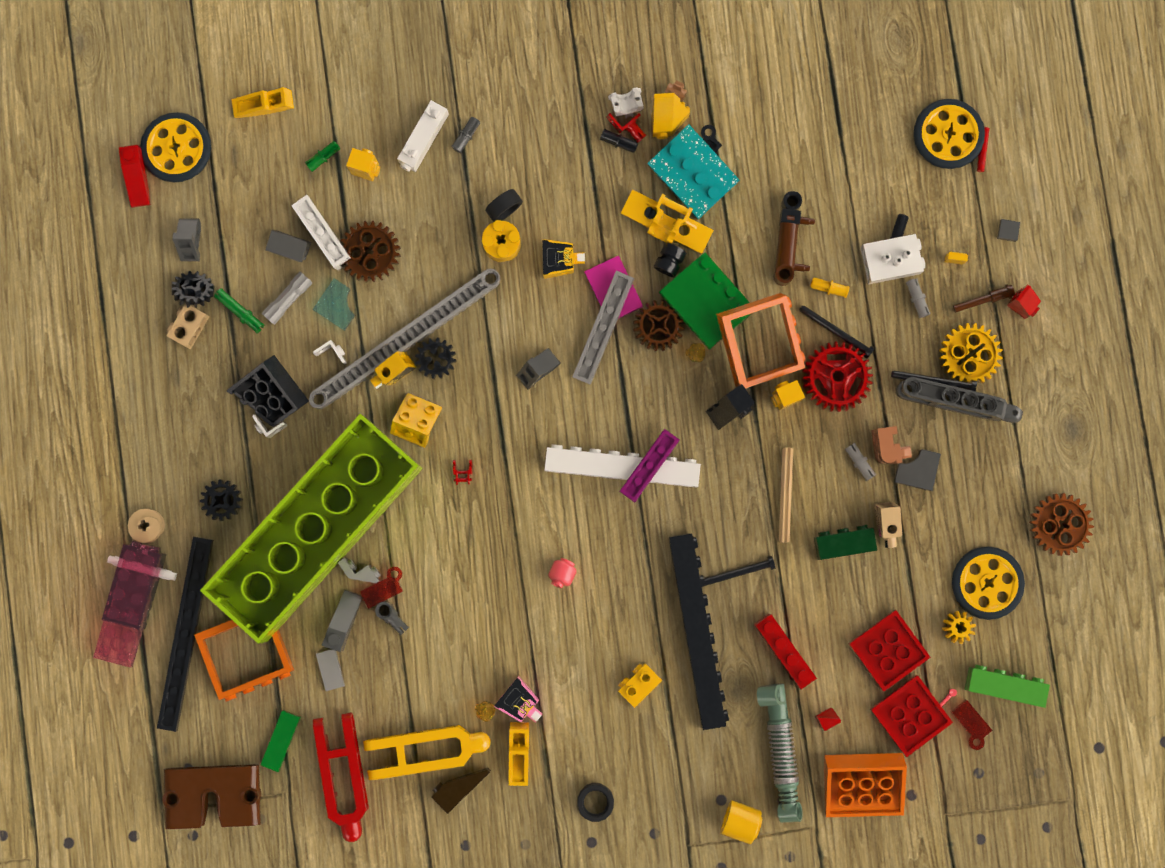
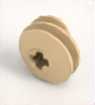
M140 509L129 518L128 532L137 542H153L164 532V518L153 509ZM149 523V526L143 529V525Z

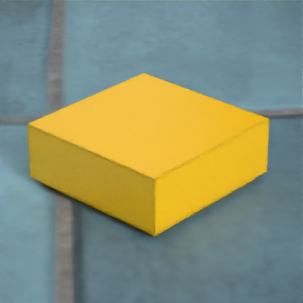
M949 252L945 255L944 262L963 265L967 262L968 255L965 253Z

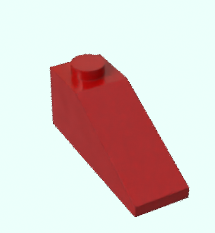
M138 145L119 147L120 163L131 207L151 205L146 166L143 162L141 147Z

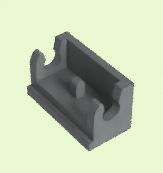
M271 230L265 250L298 262H303V260H306L312 242L277 230Z

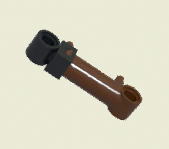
M796 191L786 193L781 203L782 210L779 219V237L773 276L775 283L780 286H786L792 281L795 275L794 271L804 272L810 270L809 265L795 263L799 225H814L815 219L801 217V211L798 209L802 204V197ZM794 199L796 206L788 205L787 200ZM786 271L789 278H780L779 272Z

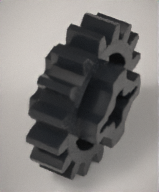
M189 271L188 275L181 273V278L175 277V282H172L171 289L174 300H179V305L185 303L187 308L190 305H194L197 308V304L205 306L204 301L210 302V297L214 296V284L211 283V278L206 279V274L200 276L198 271L195 274Z
M221 479L218 480V484L215 481H211L212 487L205 486L207 492H201V495L204 496V499L199 500L201 503H204L201 509L207 510L205 515H212V520H217L219 517L220 521H224L225 516L230 520L232 519L231 514H238L236 508H242L238 504V502L243 501L242 498H238V495L242 492L235 491L237 485L233 484L230 486L231 481L227 480L225 484ZM226 488L223 492H218L216 489ZM219 497H224V504L219 503ZM221 508L227 511L225 513H217Z

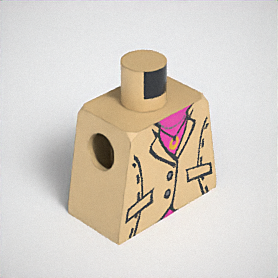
M894 502L874 504L878 535L884 538L885 548L897 547L896 537L902 536L900 506Z

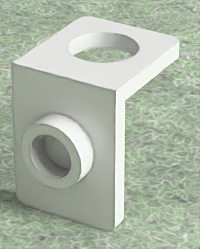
M331 340L313 351L315 356H319L332 347L342 363L347 364L343 357L345 352L340 345L336 346Z
M255 414L252 415L257 423L254 425L260 434L264 433L267 438L273 437L287 427V424L282 422L268 431L260 418Z

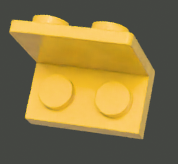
M407 393L392 420L390 434L425 448L430 432L442 407Z

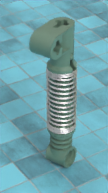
M781 683L761 686L757 689V701L759 706L768 707L769 721L767 722V728L770 731L768 734L771 735L769 737L771 739L769 743L772 744L770 748H773L770 751L773 753L771 757H774L771 760L774 762L772 765L775 766L773 767V774L776 775L773 777L775 779L774 785L780 791L778 796H781L779 798L781 803L778 804L777 810L778 818L781 823L801 822L803 811L801 803L796 801L798 796H795L798 794L795 790H797L799 784V777L793 776L798 773L795 772L797 768L794 767L797 764L794 763L796 759H793L796 755L793 754L795 750H792L795 746H792L794 741H791L794 737H791L793 733L790 732L792 730L790 728L792 723L791 719L788 718L785 685Z

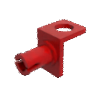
M611 113L606 116L607 120L619 134L623 130H628L637 143L646 136L635 123L637 122L636 119L641 116L640 113L623 127Z

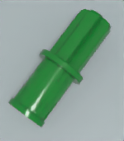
M333 141L323 150H318V153L307 160L305 164L313 172L324 162L327 163V159L338 152L340 146Z

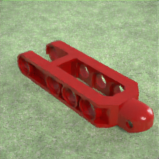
M350 712L341 716L345 747L330 749L328 735L325 734L324 718L313 719V731L327 816L341 827V833L345 841L355 842L362 835L361 819L369 809L354 716ZM347 756L356 809L353 813L343 815L338 811L336 797L338 795L334 789V772L332 773L330 759Z

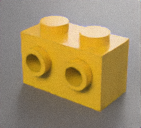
M352 148L346 165L348 170L354 176L373 181L380 172V166L375 155L368 149L362 148L361 151Z
M787 380L775 387L771 400L775 408L778 407L779 410H782L802 401L805 396L798 380L788 383Z
M639 663L632 670L634 674L629 679L625 677L618 684L620 687L618 692L634 708L662 681L646 663L643 665Z

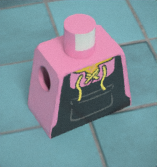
M519 676L494 705L497 709L520 722L528 716L536 723L543 714L534 707L539 701L538 697Z

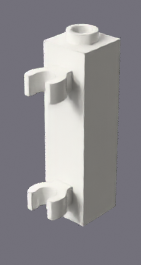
M432 100L429 102L397 158L400 167L408 172L410 170L417 171L449 115L446 108Z

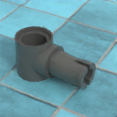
M386 601L376 606L375 613L377 617L383 619L387 624L389 623L400 636L409 628L398 616L399 613L395 610L392 603ZM383 605H387L390 608L387 616L382 615L380 612Z

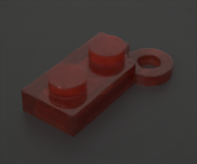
M389 568L386 579L360 591L368 609L404 592L399 583V580L402 578V570L400 568ZM394 570L398 572L396 578L391 576V572Z
M965 699L951 713L971 735L968 741L969 746L974 750H980L985 744L983 738L992 729L968 700ZM974 739L980 740L978 746L973 744Z

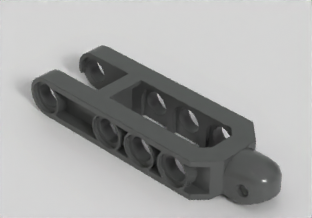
M917 377L907 378L899 383L896 388L898 397L903 400L981 419L1018 423L1023 415V411L1019 407L1007 404L1003 398ZM907 385L911 387L912 392L907 390ZM945 394L949 397V401L945 399Z

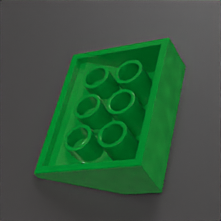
M706 252L659 291V294L709 350L723 339L716 314L750 303ZM751 314L731 320L733 330Z

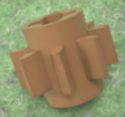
M676 80L674 84H668L665 93H675L680 98V102H683L687 90L684 89L683 83Z

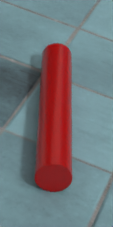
M984 127L985 137L978 156L977 172H984L990 130L988 127Z

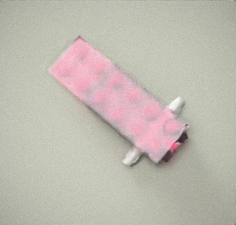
M132 541L130 544H123L120 557L111 555L108 557L107 563L117 566L103 613V624L93 658L130 668L133 667L143 629H146V622L150 615L149 611L152 607L159 579L175 581L177 573L163 569L167 554L161 553L160 547L142 545L140 542Z

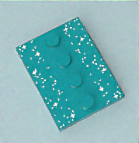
M690 124L647 163L686 208L689 209L690 207L693 209L691 213L697 220L740 181Z

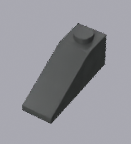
M344 590L327 629L322 646L338 652L344 651L363 596Z

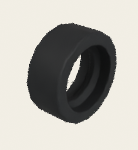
M510 189L495 198L486 207L485 211L493 222L496 220L502 221L514 213L522 205L523 201L514 189Z
M591 783L580 791L577 798V807L585 819L591 822H600L611 815L614 808V798L612 792L605 785ZM599 791L606 796L607 806L603 812L592 814L585 808L584 799L589 792Z

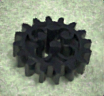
M429 338L428 344L423 341L424 347H418L417 349L420 354L415 355L419 359L415 364L417 366L421 365L419 368L420 373L425 371L424 376L428 377L431 374L434 380L436 375L440 379H443V373L450 375L448 370H454L451 364L457 363V360L452 358L456 355V352L450 351L453 346H446V340L440 343L439 338L436 339V342ZM443 347L444 351L439 353L438 357L442 361L446 360L447 365L441 366L438 361H435L434 369L429 370L428 365L432 364L433 360L429 356L425 357L424 353L430 351L433 356H437V349Z

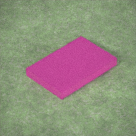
M619 255L584 271L600 306L603 304L615 272L618 271L628 275ZM633 284L619 318L643 307Z

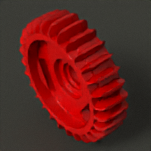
M836 341L833 347L830 343H827V349L821 345L819 347L820 352L817 350L813 351L815 357L812 355L808 356L811 363H804L808 367V369L802 370L803 373L807 374V376L802 377V380H807L803 387H809L806 395L812 393L813 396L810 400L812 401L816 398V406L823 403V410L830 406V412L834 410V407H836L837 412H841V407L848 411V405L851 408H855L854 402L861 404L860 397L863 399L867 398L864 391H871L866 386L873 384L872 381L868 380V378L873 376V374L868 373L872 366L866 367L865 364L869 362V359L863 361L862 358L865 353L858 355L859 348L853 351L852 344L845 348V342H843L838 347V342ZM827 354L846 355V360H827ZM835 371H840L843 374L842 381L837 382L833 379ZM856 377L861 379V383L853 396L848 392ZM815 379H819L828 395L823 396L817 390L814 383Z

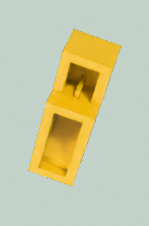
M284 87L268 92L262 90L231 99L234 118L252 117L294 109L292 91Z
M510 722L509 785L528 786L529 722Z

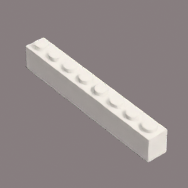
M552 444L551 448L547 447L545 471L628 480L643 458L639 457L637 453H628V456H623L618 451H609L608 454L601 453L600 449H590L589 452L582 451L581 447H570V450L563 449L562 445ZM667 457L649 483L697 488L701 464L696 463L697 460L685 459V462H679L675 457Z

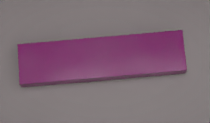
M664 429L619 492L635 503L680 439Z

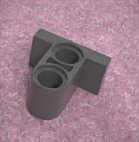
M179 218L177 233H173L172 239L180 261H200L198 248L201 222L199 218Z
M548 348L535 358L529 359L516 376L529 390L536 382L557 368L561 362Z

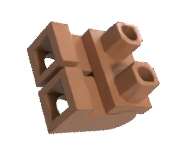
M897 426L871 430L877 462L881 464L902 463V459L912 458L910 446L900 447V443L894 444L893 435L898 434Z

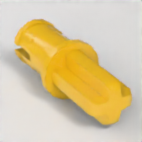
M814 277L810 285L812 289L827 292V295L834 294L846 298L849 292V286L834 283L833 280L826 281Z

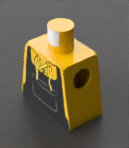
M542 239L544 279L574 273V264H585V252L573 253L572 243Z
M397 351L374 369L377 375L370 379L376 389L383 384L393 385L417 367L407 352Z

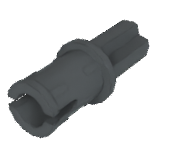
M475 117L469 119L463 130L459 131V136L451 146L455 151L462 153L469 140L473 139L472 135L480 125V121Z

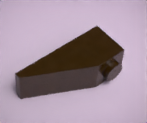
M485 768L448 780L444 784L440 782L432 790L434 794L431 798L448 814L491 770Z

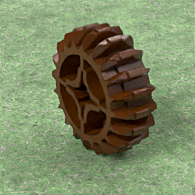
M653 300V307L647 302L645 304L647 310L640 307L639 310L642 315L639 313L635 315L640 321H633L634 325L639 326L633 329L634 332H640L636 335V339L643 338L640 342L641 345L648 342V350L651 348V345H654L655 352L658 350V346H661V350L665 351L666 344L671 349V341L674 344H678V340L675 337L682 338L683 335L678 331H684L685 329L683 326H679L684 321L682 319L678 320L680 316L674 313V309H669L670 305L668 303L666 307L663 306L664 300L660 301L659 306H657L656 300ZM655 311L665 312L666 315L657 318L654 315H651L650 313ZM645 318L649 320L648 322L652 326L647 334L643 329ZM670 318L673 319L675 326L673 334L666 327V323ZM664 320L662 324V327H664V329L658 328L654 331V327L656 326L654 322L659 324L660 322L662 323V321ZM656 334H662L664 337H667V339L660 341L651 338Z

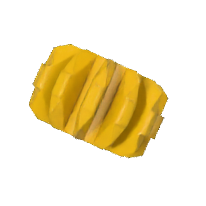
M955 611L954 616L950 613L947 614L950 620H943L947 627H942V631H948L945 637H951L952 643L958 640L959 644H963L964 639L970 641L971 639L968 634L975 635L971 628H975L976 624H970L973 617H967L966 612H962L960 615L959 611ZM956 624H960L962 630H958L955 627Z

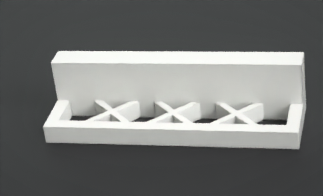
M306 195L291 206L333 268L339 271L343 268L342 264L351 257L310 197Z

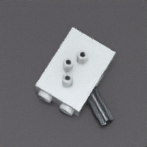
M898 214L890 239L867 243L861 246L868 284L919 275L924 271L925 260L921 257L919 251L921 250L920 239H917L916 234L903 236L909 219L908 216Z

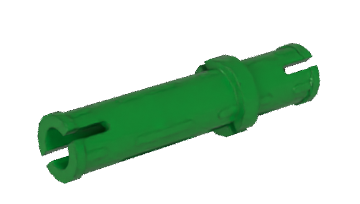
M222 288L217 291L218 295L214 294L215 299L234 313L242 324H247L256 334L262 330L260 327L264 328L265 324L253 316L252 311L246 310Z

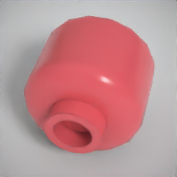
M564 558L554 561L548 573L549 578L552 580L551 584L558 588L570 586L577 573L574 567L575 564Z

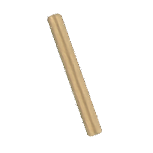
M789 447L782 449L779 542L782 543L790 541L793 448Z

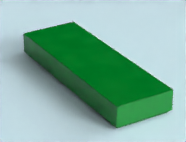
M282 710L260 764L261 766L276 772L280 771L300 721V716Z

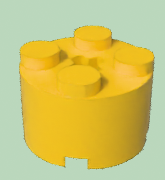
M496 220L485 228L482 235V244L489 258L496 262H505L514 259L518 255L521 248V239L517 228L507 221ZM504 238L505 244L500 243L499 245L498 240Z

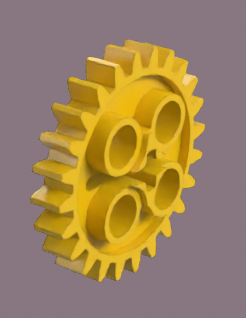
M966 323L964 329L961 325L957 326L958 332L952 329L950 331L952 336L949 334L945 335L948 341L941 342L945 348L939 349L940 352L944 353L939 359L945 360V363L941 365V367H948L945 373H953L950 379L958 377L957 381L964 380V382L969 383L970 380L972 382L978 379L980 383H984V377L989 380L991 379L990 373H997L994 367L998 368L1001 366L997 360L1003 359V357L998 355L1003 349H997L1001 342H994L997 335L990 336L991 329L985 332L984 325L977 329V323H974L971 328L969 323ZM970 336L976 339L975 346L969 343ZM982 343L984 344V347L976 353H974L972 357L966 359L960 365L957 364V362L964 358L966 355H968L969 352L976 349ZM954 348L961 350L960 357L954 355ZM982 351L987 353V361L981 359L980 354ZM966 363H970L973 366L972 372H968L965 369Z

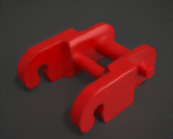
M453 460V475H456V479H454L456 485H458V482H468V485H470V481H472V478H470V475H472V460H469L470 465L467 471H457L456 460ZM458 474H467V478H458Z

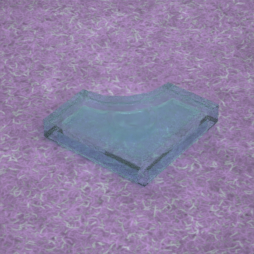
M334 278L313 308L315 312L344 331L355 317L348 306L350 288Z

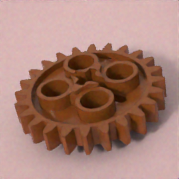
M1062 493L1060 498L1058 494H1053V499L1050 496H1046V502L1040 500L1041 507L1035 506L1034 509L1037 513L1031 514L1035 520L1029 521L1030 524L1034 525V528H1031L1030 531L1036 532L1032 538L1039 539L1037 546L1044 544L1043 551H1047L1050 548V554H1054L1057 550L1058 556H1062L1063 551L1065 555H1070V550L1073 553H1078L1077 547L1084 549L1082 542H1090L1086 536H1092L1093 534L1088 530L1094 528L1093 525L1089 524L1094 519L1087 516L1091 510H1084L1087 504L1079 505L1080 498L1073 501V495H1069L1066 499L1065 493ZM1057 506L1062 508L1061 516H1057L1055 513ZM1073 517L1078 519L1077 527H1074L1071 523ZM1059 521H1063L1064 528H1060ZM1046 522H1049L1052 526L1050 532L1045 530ZM1055 532H1057V533L1055 534V538L1052 539V535H1053ZM1063 533H1066L1068 536L1066 543L1061 541Z

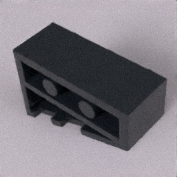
M741 384L722 397L717 404L711 406L706 413L719 430L737 417L741 420L753 410L752 406L755 402Z

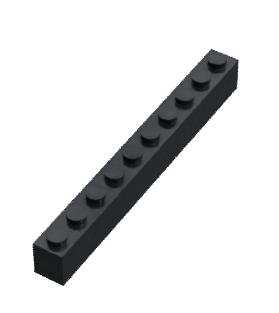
M692 534L669 537L701 726L703 730L726 727V721H729L727 709L723 710L722 702H725L724 691H720L719 688L722 678L720 671H716L715 664L719 662L717 652H713L712 644H715L714 634L709 631V625H712L710 613L706 614L705 606H708L707 595L702 592L705 582L703 575H699L698 568L702 566L700 556H696L695 549L698 548L697 538L693 537Z

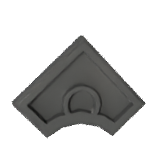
M921 449L914 461L907 464H898L894 483L933 491L941 454Z

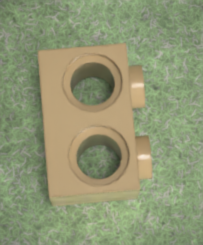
M184 304V306L178 309L175 322L169 325L167 337L191 349L209 316L192 306L187 308L186 304ZM190 313H195L194 320L188 322V315ZM181 329H185L186 332L183 338L178 337V332Z

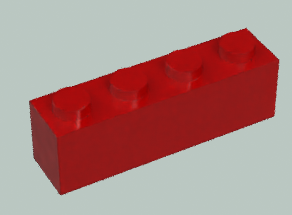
M767 614L753 624L799 689L802 690L817 679L772 614Z

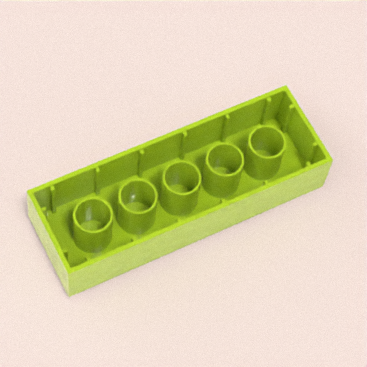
M359 414L200 591L258 644L268 642L272 635L278 631L423 468L370 420Z

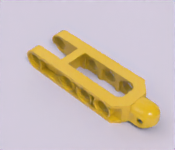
M456 725L364 740V751L396 747L398 759L397 765L367 770L368 780L464 766L472 754L484 752L490 747V737L484 732L469 733L462 726ZM453 737L460 740L462 753L457 757H443L433 761L424 760L414 764L406 763L404 745Z

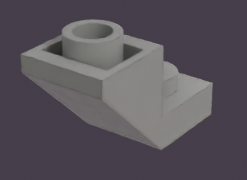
M344 558L338 562L349 579L379 583L381 581L379 578L381 574L375 566L367 565L359 572H356L357 566L351 559L348 561L347 558Z

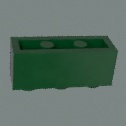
M868 525L856 526L855 531H849V528L838 529L837 534L831 535L830 531L818 533L819 537H814L818 560L878 551L874 528H868Z

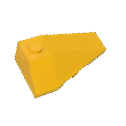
M675 93L654 94L651 114L652 134L657 139H667L668 136H672L690 115V107H685V103L680 102V98Z

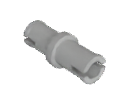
M918 278L907 281L906 285L912 297L910 300L915 305L918 317L923 318L930 315L931 313L925 301L926 295L922 293Z
M855 443L845 449L854 462L853 466L858 468L865 481L876 475L868 464L867 457L862 455Z

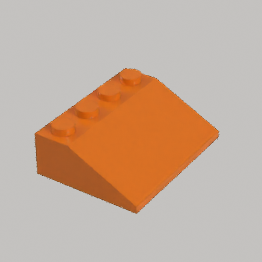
M903 753L825 755L824 787L826 817L904 815L907 766Z

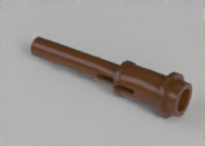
M1006 284L1003 288L989 291L988 295L953 305V309L956 313L990 301L995 303L1006 298L1012 299V296H1015V291L1012 285L1008 286Z

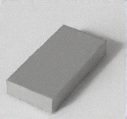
M331 649L317 653L316 657L325 691L344 687L345 683L337 652Z

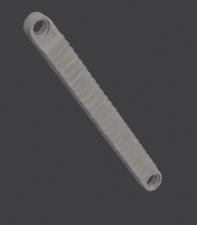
M487 269L312 391L309 396L310 405L316 409H323L341 398L342 395H345L355 386H358L376 373L374 369L395 352L409 350L416 343L422 341V339L426 338L436 329H439L442 325L495 289L500 284L499 273L495 269ZM488 274L496 276L494 283L489 284L486 282L485 278ZM317 394L324 396V402L320 405L314 402V397Z

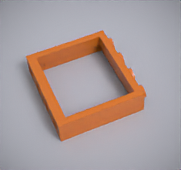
M778 293L716 314L736 387L742 384L745 388L805 368L804 362L806 359L803 351L800 350L799 344H801V339L795 330L796 319L791 314L790 308L792 304L787 295ZM780 304L794 362L746 378L731 320Z
M230 620L194 635L219 700L225 699L227 702L237 698V693L243 691L244 694L254 691V686L261 684L264 687L272 684V679L279 677L281 680L291 676L290 672L294 671L279 629L272 637L284 668L225 692L205 639L236 628L238 625L233 620Z

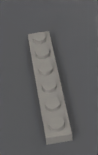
M618 271L615 272L572 376L573 378L591 385L635 278Z

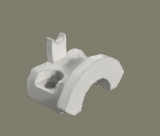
M632 88L629 93L622 95L615 92L608 96L616 116L625 115L626 118L633 117L634 112L643 109L640 95L641 88Z

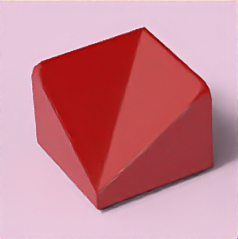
M829 708L815 716L824 731L841 723V719L833 708Z

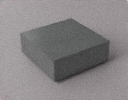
M1001 219L997 239L1018 241L1020 222Z

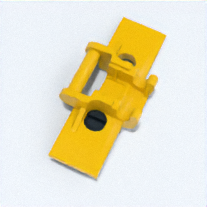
M632 189L620 213L649 228L647 231L649 235L665 243L672 244L673 241L678 242L700 254L703 253L714 231L689 218L693 210L689 207L688 209L666 198L664 194L661 195L657 202ZM663 204L685 215L683 220L679 218L676 220L664 214L660 206ZM680 226H687L689 234L686 236L679 233Z

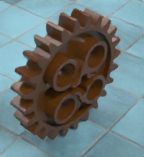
M364 221V226L362 227L357 223V229L350 227L352 233L345 232L344 234L347 239L340 240L344 244V249L351 257L342 264L347 265L344 270L346 272L352 270L350 276L354 277L357 274L358 281L362 277H364L366 283L369 278L375 283L376 277H379L382 281V275L385 274L389 277L388 270L395 271L392 265L399 264L395 259L396 257H401L396 252L401 247L395 245L399 240L393 238L394 232L388 233V226L382 229L383 224L381 222L376 226L374 221L371 222V225ZM366 235H372L373 237L370 242L365 243L363 241ZM387 246L388 250L386 253L380 254L378 253L379 248ZM367 249H369V250L372 249V250H373V254H372V255H371L370 253L367 254L366 250H367ZM354 250H361L359 257H352ZM369 261H376V266L373 269L367 268Z

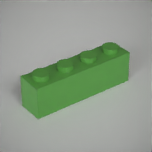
M976 664L975 668H968L964 690L1046 708L1050 685L1045 684L1044 679L1033 677L1032 680H1027L1025 675L1013 673V676L1006 675V671L994 669V672L986 671L987 667Z

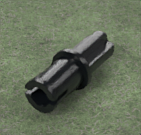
M605 128L600 137L601 141L632 153L638 147L637 142L623 137V134L618 135Z

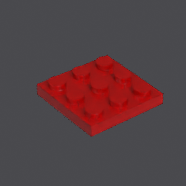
M897 610L892 611L848 643L882 691H886L931 658Z
M918 675L912 677L870 709L905 757L911 755L953 723Z

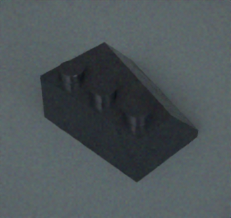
M275 355L261 363L226 390L231 395L235 394L240 398L242 404L253 408L255 414L272 427H275L309 402Z

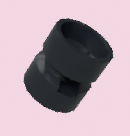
M665 243L660 252L662 256L657 258L653 267L662 274L675 278L680 269L678 264L683 263L687 253L671 243Z

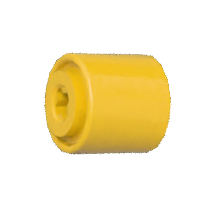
M731 800L722 821L720 834L752 844L756 840L761 828V810Z

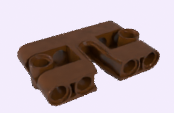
M258 764L164 769V795L162 802L165 806V829H191L204 826L209 807V792H213L216 795L217 812L221 827L256 826L261 824L260 798L262 792L260 789ZM248 790L255 793L254 800L247 797ZM171 793L177 796L176 803L171 802Z

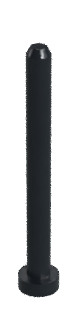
M801 306L799 309L801 313L842 340L852 344L856 349L859 348V351L865 353L864 357L866 359L869 358L875 349L873 346L867 347L806 306Z
M895 370L891 373V377L906 380L910 377H917L975 392L977 387V381L975 380L969 383Z
M769 556L766 561L704 578L705 586L769 567L771 570L776 569L773 557Z

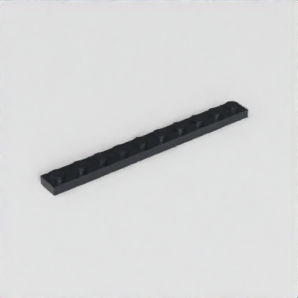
M193 537L157 729L178 731L195 642L194 635L197 631L203 593L200 590L206 583L214 541L211 539Z

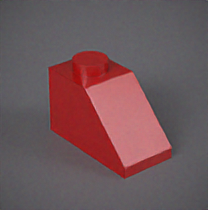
M1027 284L1016 292L1007 306L1026 319L1030 316L1034 317L1039 311L1038 305L1041 300L1031 286Z

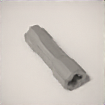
M299 272L286 289L261 314L275 325L294 301L312 285V282L302 272Z

